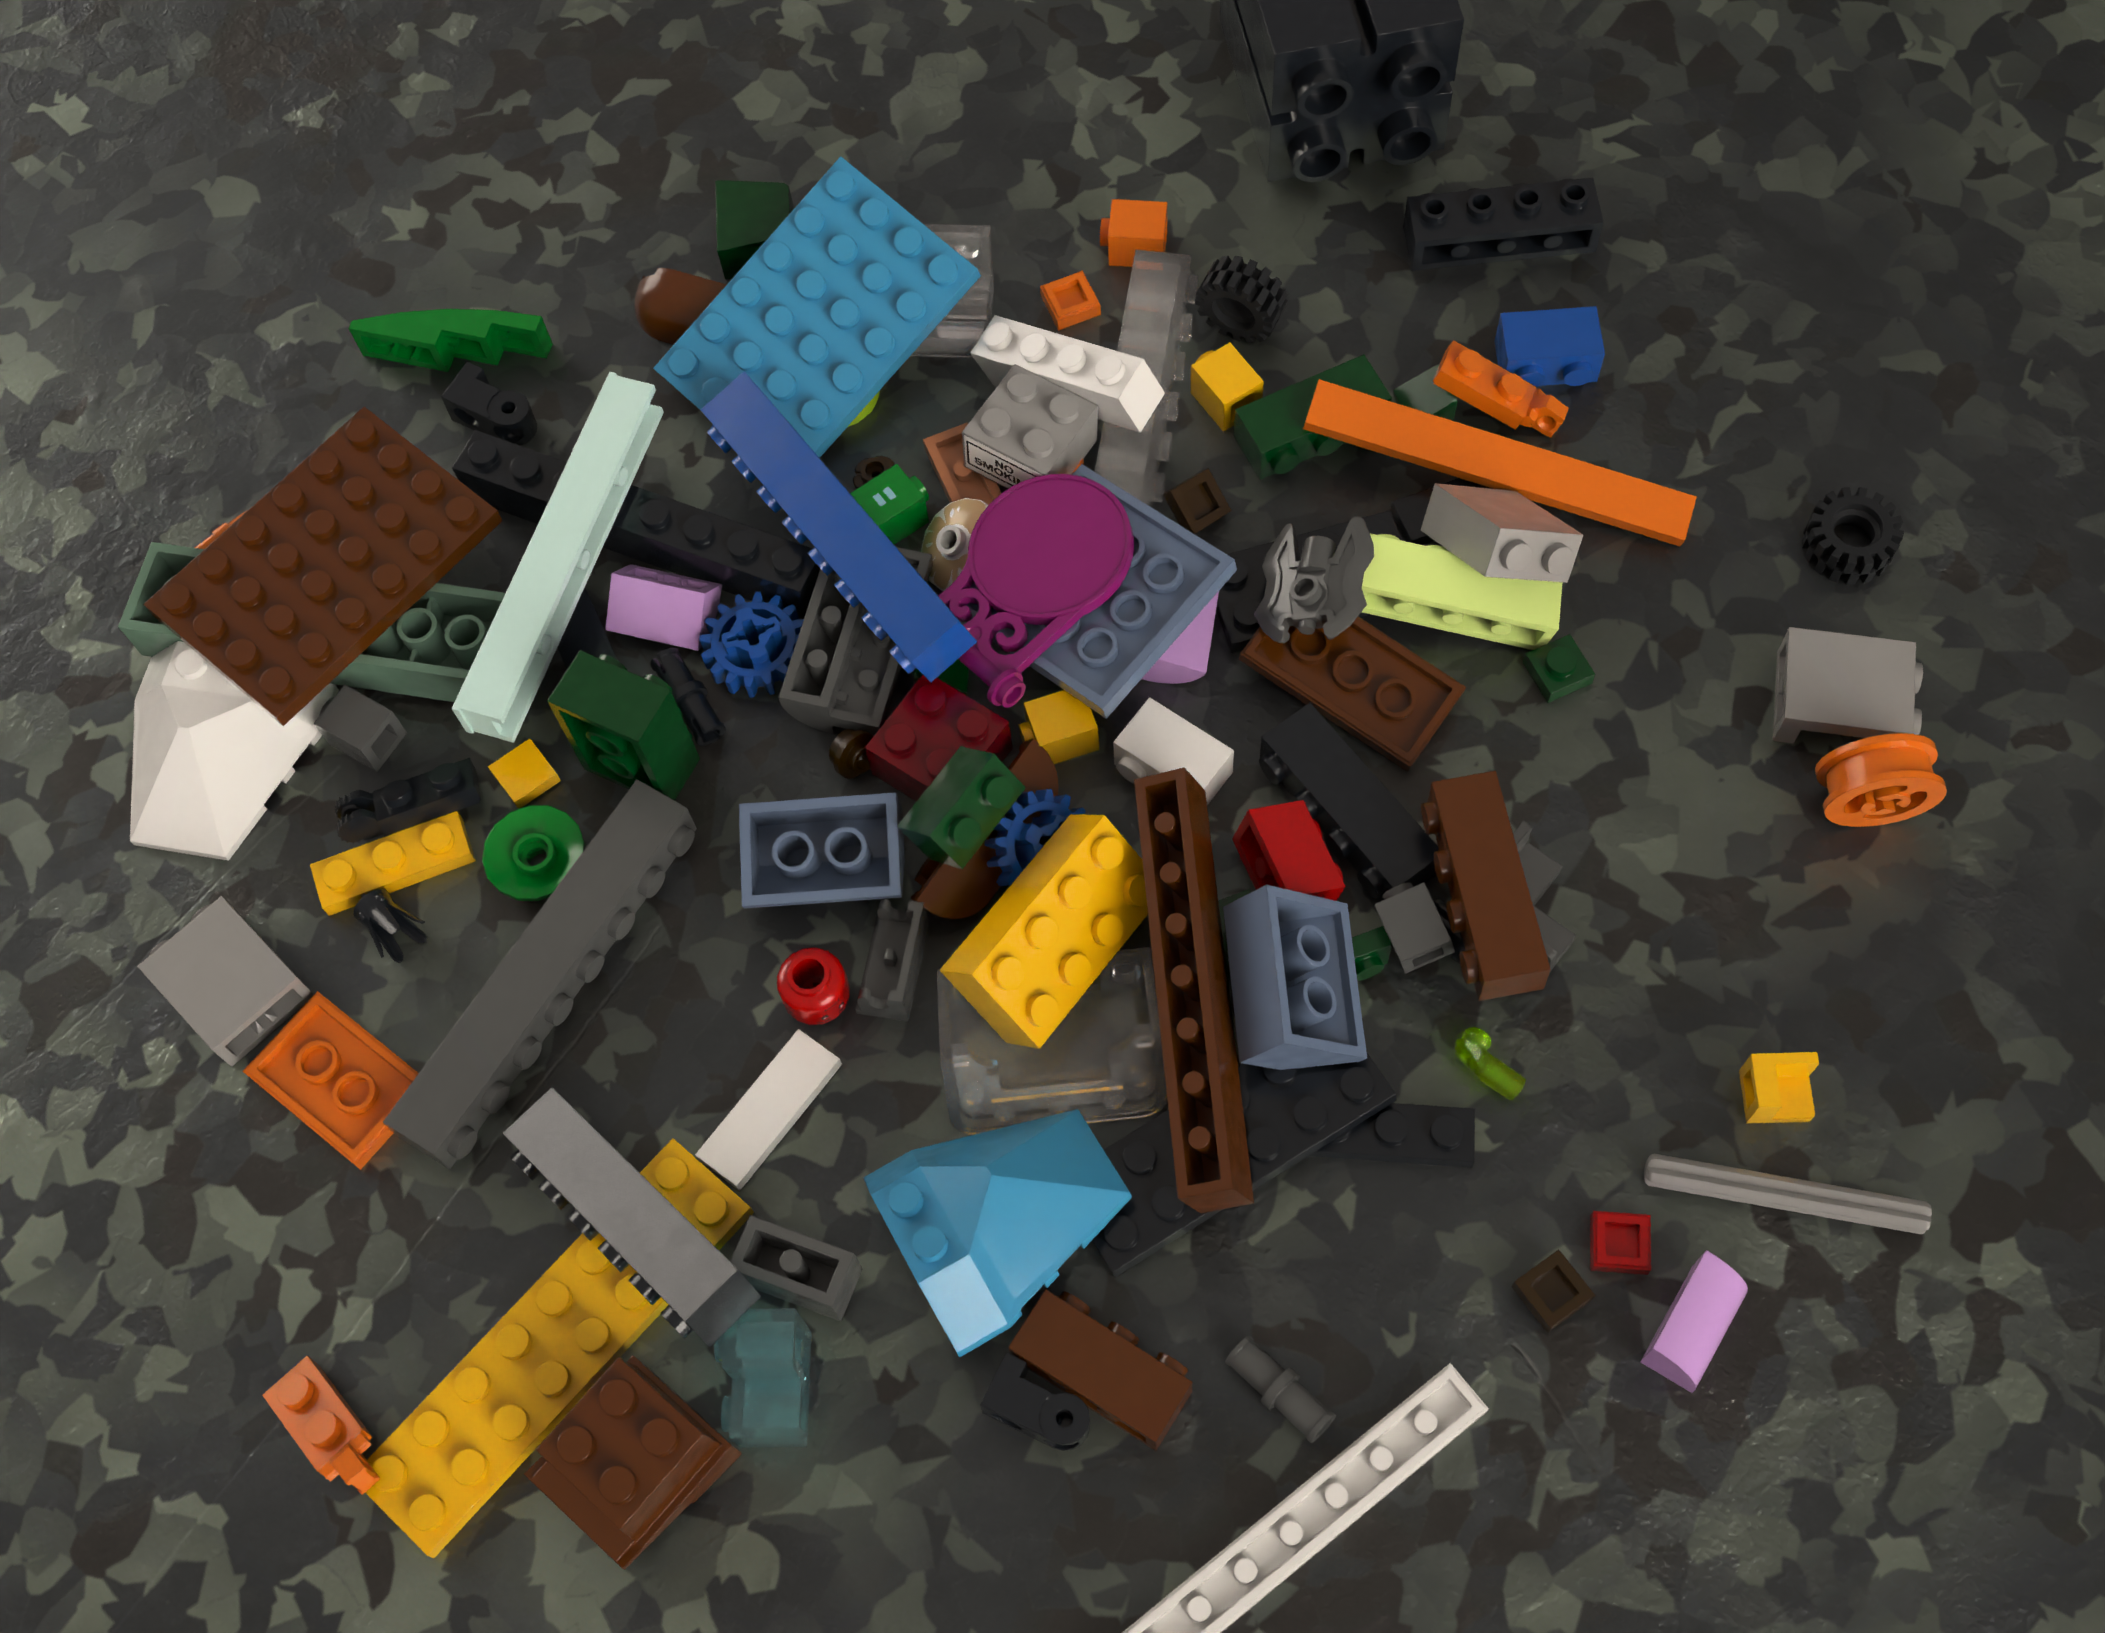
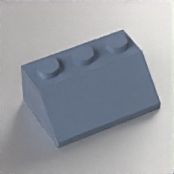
M896 792L739 804L742 907L746 909L902 897L905 865L904 833L897 826L903 820V809Z
M1266 884L1224 906L1239 1062L1285 1070L1360 1062L1367 1059L1348 904Z

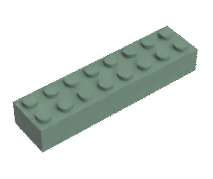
M151 542L118 625V628L141 655L153 657L175 642L182 641L155 618L144 606V603L204 549ZM436 583L330 683L455 702L505 593Z

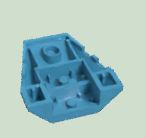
M1078 1109L910 1150L863 1177L872 1199L959 1357L1011 1328L1023 1315L1020 1311L1022 1307L1043 1285L1048 1288L1059 1276L1058 1269L1079 1246L1084 1249L1132 1198L1130 1191Z

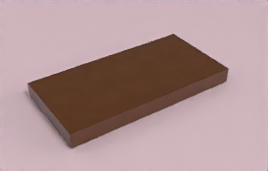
M1357 617L1351 626L1331 640H1328L1323 628L1315 629L1313 634L1307 635L1299 632L1296 627L1290 626L1288 630L1290 634L1289 640L1285 643H1278L1266 635L1261 627H1259L1239 656L1241 662L1306 705L1311 703L1321 715L1407 772L1466 689L1464 685L1360 617Z

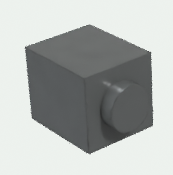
M345 684L335 697L329 699L323 705L319 717L314 722V725L330 746L378 772L407 734L392 710Z
M1424 882L1414 887L1412 883L1395 886L1383 894V901L1374 904L1405 974L1455 952L1450 936Z

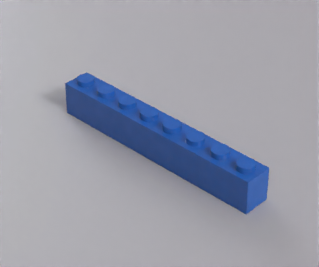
M745 371L701 409L703 414L713 424L707 430L710 437L725 453H728L733 448L738 454L731 460L734 466L750 483L758 478L763 484L756 490L759 496L775 513L783 508L788 514L782 521L783 525L800 544H803L807 539L813 544L814 548L808 552V555L827 576L833 571L838 574L841 579L834 586L853 608L859 603L863 604L868 612L861 617L862 620L881 641L886 636L893 640L896 645L889 652L908 674L917 668L932 682L977 643V640Z

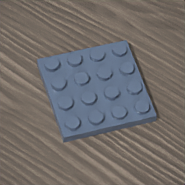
M1081 464L1072 475L1085 477L1103 485L1118 498L1127 513L1134 536V552L1131 566L1120 587L1106 602L1080 618L1029 666L1107 719L1237 571L1235 559ZM973 583L970 587L977 589L975 583ZM969 603L966 606L969 607L972 613L971 619H973L979 610V605ZM991 607L992 615L998 613ZM1024 623L1028 630V640L1023 647L1048 625ZM1005 628L997 633L1002 632L1008 638L1013 636L1015 630ZM995 635V636L993 637V642H995L996 644H998V643H997V640H996V635Z

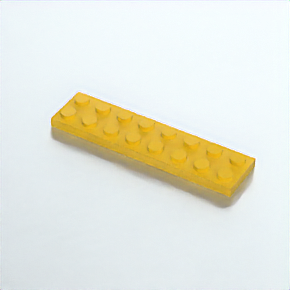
M674 1138L640 1172L718 1250L728 1242L749 1219V1216L754 1213L746 1202ZM582 1233L367 1459L381 1479L365 1493L427 1556L435 1558L563 1420L614 1361L628 1350L668 1306L661 1297L651 1305L628 1281L636 1271L629 1265L620 1272L599 1251L598 1247L605 1241L600 1234L590 1241Z

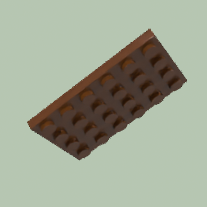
M363 407L148 599L144 606L155 618L279 724L284 726L503 520L498 510L366 407Z

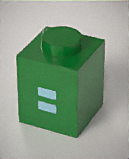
M898 464L890 467L850 493L894 545L929 523L926 502L929 500L927 490L915 475L909 478Z

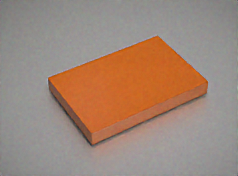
M318 991L243 1070L248 1077L360 1170L394 1134L383 1121L419 1074Z

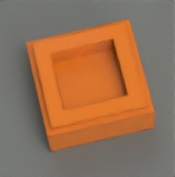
M1083 270L1040 286L1041 297L1058 331L1101 315V305Z

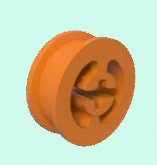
M1884 734L1850 742L1826 754L1815 767L1817 781L1826 787L1829 793L1823 802L1825 817L1830 822L1842 826H1878L1915 817L1938 805L1945 798L1947 789L1944 779L1933 772L1932 765L1938 758L1935 743L1931 739L1917 734Z

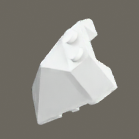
M177 641L151 657L134 703L130 842L135 846L229 861L267 810L264 804L281 781L285 784L295 773V769L292 766L309 744L315 746L321 738L322 734L314 725V722L319 717L323 705L329 699L335 697L339 689L336 685L329 683L287 724L282 726L185 642Z

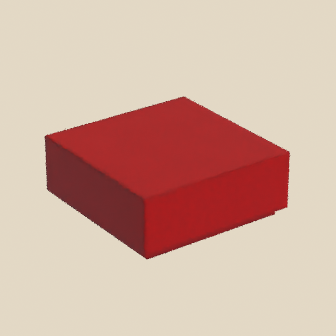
M1593 1211L1590 1215V1271L1648 1275L1651 1272V1215Z

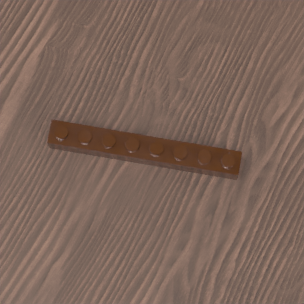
M1183 767L1134 779L1177 1195L1180 1201L1199 1213L1254 1204L1206 792L1186 768Z

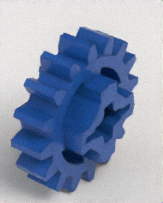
M761 591L755 592L752 602H745L740 594L735 595V607L730 609L728 606L720 603L717 606L721 615L719 620L715 618H707L705 620L710 634L700 635L699 638L704 651L701 656L705 667L710 669L716 684L726 682L731 694H735L741 686L746 687L749 698H754L758 687L765 686L766 691L770 695L775 694L774 683L779 680L784 682L804 619H799L797 609L793 604L784 608L779 595L771 598L769 603L764 602Z
M1052 789L1037 790L1035 794L1033 791L1022 792L1017 802L1015 801L1005 814L1006 817L1002 818L994 828L998 831L996 838L986 839L984 843L985 846L996 849V856L987 861L988 867H1000L1002 870L996 883L999 886L1011 885L1070 814H1085L1086 810L1083 807L1069 810L1071 796L1065 794L1054 797ZM1042 812L1040 817L1033 818L1031 824L1023 822L1032 813Z

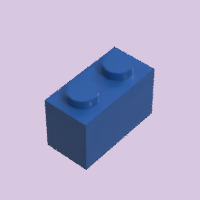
M1597 306L1500 313L1494 341L1497 361L1500 367L1517 374L1523 380L1536 387L1560 384L1580 386L1588 382L1598 381L1605 350Z

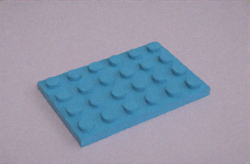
M840 156L653 369L700 411L745 371L820 458L981 275L974 265Z

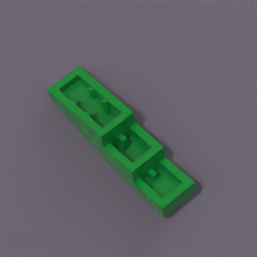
M435 309L398 312L353 320L348 328L363 356L449 372L455 357L497 366L503 351L547 359L553 345L542 316L499 310Z

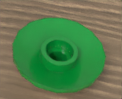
M528 805L508 813L493 826L484 842L482 863L488 880L501 894L518 901H540L551 896L585 850L586 845L579 825L566 812L549 805ZM539 854L547 855L540 864L531 865V861L535 856Z

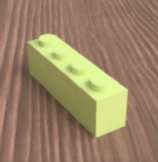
M1370 533L1374 544V558L1364 572L1362 591L1367 605L1362 613L1535 650L1548 644L1559 630L1563 582L1485 577L1443 546H1424L1402 541L1390 534L1375 535Z

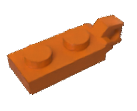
M1454 340L1446 349L1433 379L1436 386L1515 430L1519 425L1532 427L1549 438L1562 425L1569 407L1551 394L1546 395L1540 388H1536V386L1523 380L1517 374L1507 371L1484 358L1478 352L1470 350Z
M309 1356L303 1358L262 1395L315 1470L330 1482L340 1475L348 1486L352 1485L363 1495L381 1479L362 1454L372 1445L370 1442L373 1438L322 1368Z

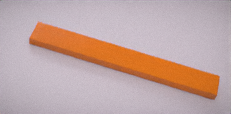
M1320 379L1318 380L1303 427L1304 430L1486 487L1517 491L1531 501L1679 547L1686 539L1697 498L1694 495Z

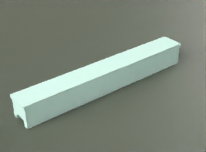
M609 372L452 706L454 714L466 732L472 734L477 732L515 742L663 416L664 411L662 407L650 404L656 391L654 384L617 376L616 373Z

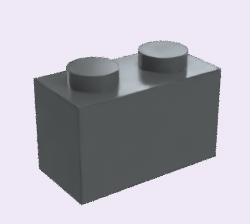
M752 1215L749 1216L730 1260L756 1290L838 1321L843 1319L863 1270L856 1255L852 1252Z

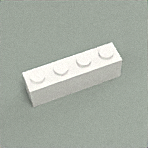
M994 315L970 352L995 387L999 385L1012 366L1016 364L1098 405L1099 420L1140 433L1165 394L1143 358Z

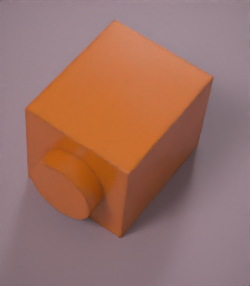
M1112 199L1110 218H1102L1100 226V246L1108 247L1109 266L1164 269L1168 232L1167 202Z

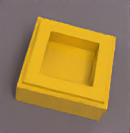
M530 738L488 766L493 776L518 809L524 807L561 781L558 774Z

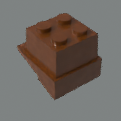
M632 1355L628 1361L620 1357L614 1361L538 1446L536 1451L542 1457L524 1475L625 1570L691 1502L695 1503L742 1453L652 1370Z

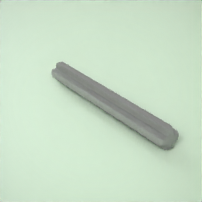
M1655 1153L1648 1157L1645 1164L1644 1180L1648 1186L1916 1234L1925 1233L1926 1230H1929L1931 1224L1932 1209L1931 1205L1926 1201Z

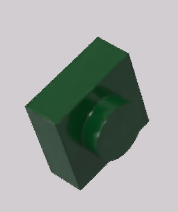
M1570 634L1525 653L1523 664L1547 703L1593 683L1595 672Z

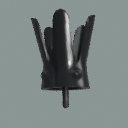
M376 889L368 894L363 893L361 895L362 898L354 908V917L368 928L381 958L384 957L383 945L395 962L401 963L403 961V952L392 935L399 930L418 943L427 942L424 932L408 918L424 924L425 921L399 907L387 890Z

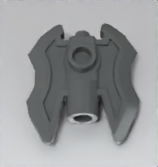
M1360 517L1351 518L1337 549L1335 542L1330 538L1324 536L1308 537L1304 541L1301 557L1299 555L1297 534L1294 526L1289 523L1281 530L1268 550L1262 564L1267 581L1264 598L1254 613L1262 631L1272 640L1278 643L1287 642L1290 638L1288 632L1290 626L1296 627L1299 632L1307 635L1313 634L1315 629L1323 628L1324 634L1328 640H1331L1351 626L1367 605L1362 591L1364 572L1374 558V544L1364 519Z

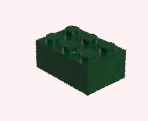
M579 650L547 700L584 770L626 789H630L634 782L639 780L675 801L700 760L692 740V735L688 731L682 717L683 714L673 697L672 688L665 681L654 675L645 674L644 677L627 671V668L621 662L609 655L601 654L598 658Z

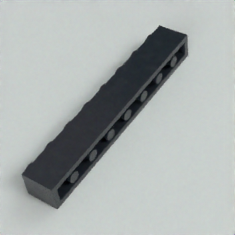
M475 430L452 469L460 482L495 509L538 524L567 462ZM633 485L629 488L603 548L678 575L722 584L721 590L734 595L740 594L743 598L751 601L756 591H761L763 600L766 603H769L775 595H779L784 608L793 604L801 619L805 618L820 572L819 566L808 555V552L812 549L810 547Z

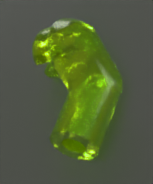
M1477 1027L1467 1028L1463 1033L1462 1039L1456 1040V1057L1481 1082L1509 1101L1513 1100L1523 1089L1526 1078L1487 1052L1492 1045L1489 1034Z

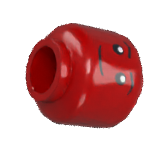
M813 947L803 948L794 952L781 964L777 975V991L787 1012L799 1022L809 1025L826 1024L836 1019L846 1008L850 997L849 980L840 960L827 950Z

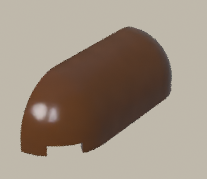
M657 268L654 275L643 276L637 287L634 302L637 321L640 327L652 338L674 345L727 284L669 268Z
M1030 739L1019 746L1020 752L1008 769L1026 787L1023 792L1033 791L1035 794L1037 790L1052 789L1053 796H1058V776L1051 757L1042 746L1039 747V743L1036 740ZM1042 812L1032 813L1023 822L1031 824L1033 818L1040 817ZM994 829L987 839L996 838L998 831ZM984 841L963 869L927 858L914 879L921 885V889L916 891L911 896V899L917 902H924L923 907L925 911L942 918L960 919L979 912L990 902L1000 888L996 881L1002 873L1001 868L988 867L987 861L996 856V849L985 846Z

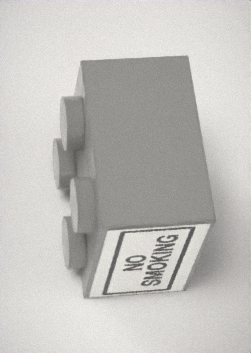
M1014 364L962 431L964 466L1007 489L1022 481L1042 475H1071L1082 458L1084 459L1097 441L1098 405Z

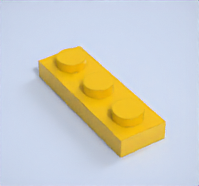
M458 811L317 861L310 864L321 907L330 916L355 907L362 898L361 895L363 893L368 894L376 889H385L392 893L476 862L463 818Z

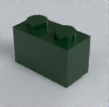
M960 746L897 827L930 860L963 869L1026 787L994 753Z

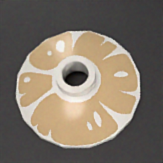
M964 498L949 503L934 516L925 531L921 552L932 554L933 559L929 581L942 591H945L957 579L968 558L971 533L980 515L988 506L982 500Z

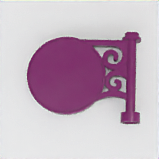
M1070 474L1042 475L1022 481L1001 493L986 507L973 528L969 540L968 558L963 570L957 579L944 592L938 595L961 623L967 622L963 624L964 627L977 640V643L958 659L989 686L987 698L995 706L1002 705L1005 708H1009L1022 698L1026 685L1023 683L1021 673L1080 618L1106 602L1120 587L1129 571L1134 552V536L1127 513L1121 502L1110 490L1091 479ZM973 582L975 583L977 589L970 588ZM969 603L979 605V610L973 619H971L972 613L969 607L966 606ZM991 607L998 613L992 615ZM1024 623L1048 625L1023 647L1028 640V630ZM1005 628L1015 630L1013 636L1008 638L1002 632H997ZM996 635V640L1001 650L1015 653L1002 655L992 649L993 637Z

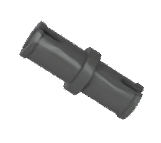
M1250 1335L1241 1340L1228 1355L1225 1364L1232 1367L1262 1395L1260 1402L1268 1410L1276 1408L1307 1437L1310 1443L1316 1441L1335 1419L1336 1414L1333 1411H1329L1298 1382L1300 1375L1291 1367L1285 1370L1254 1342Z

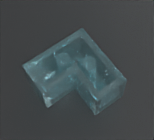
M795 1308L748 1309L714 1343L715 1361L722 1362V1369L732 1378L731 1396H724L722 1400L723 1432H729V1439L739 1448L807 1447L812 1332Z

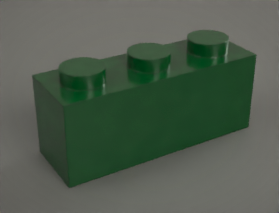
M1364 354L1235 409L1234 437L1260 480L1273 474H1285L1294 469L1298 463L1314 456L1329 455L1345 443L1303 429L1319 379L1381 399L1392 400L1388 390Z

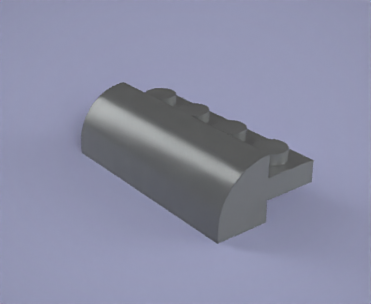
M897 547L928 583L933 566L932 554ZM820 569L779 694V701L789 715L814 729L835 734L836 727L865 730L875 735L885 723L902 668L889 652L896 644L889 636H886L881 641L866 625L861 617L868 610L862 603L853 608L834 586L841 579L835 571L827 576Z

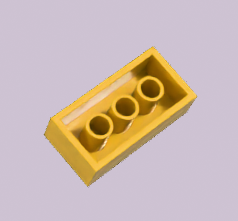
M1070 814L942 966L940 972L1006 1043L1040 1049L1148 915L1142 858L1105 815Z

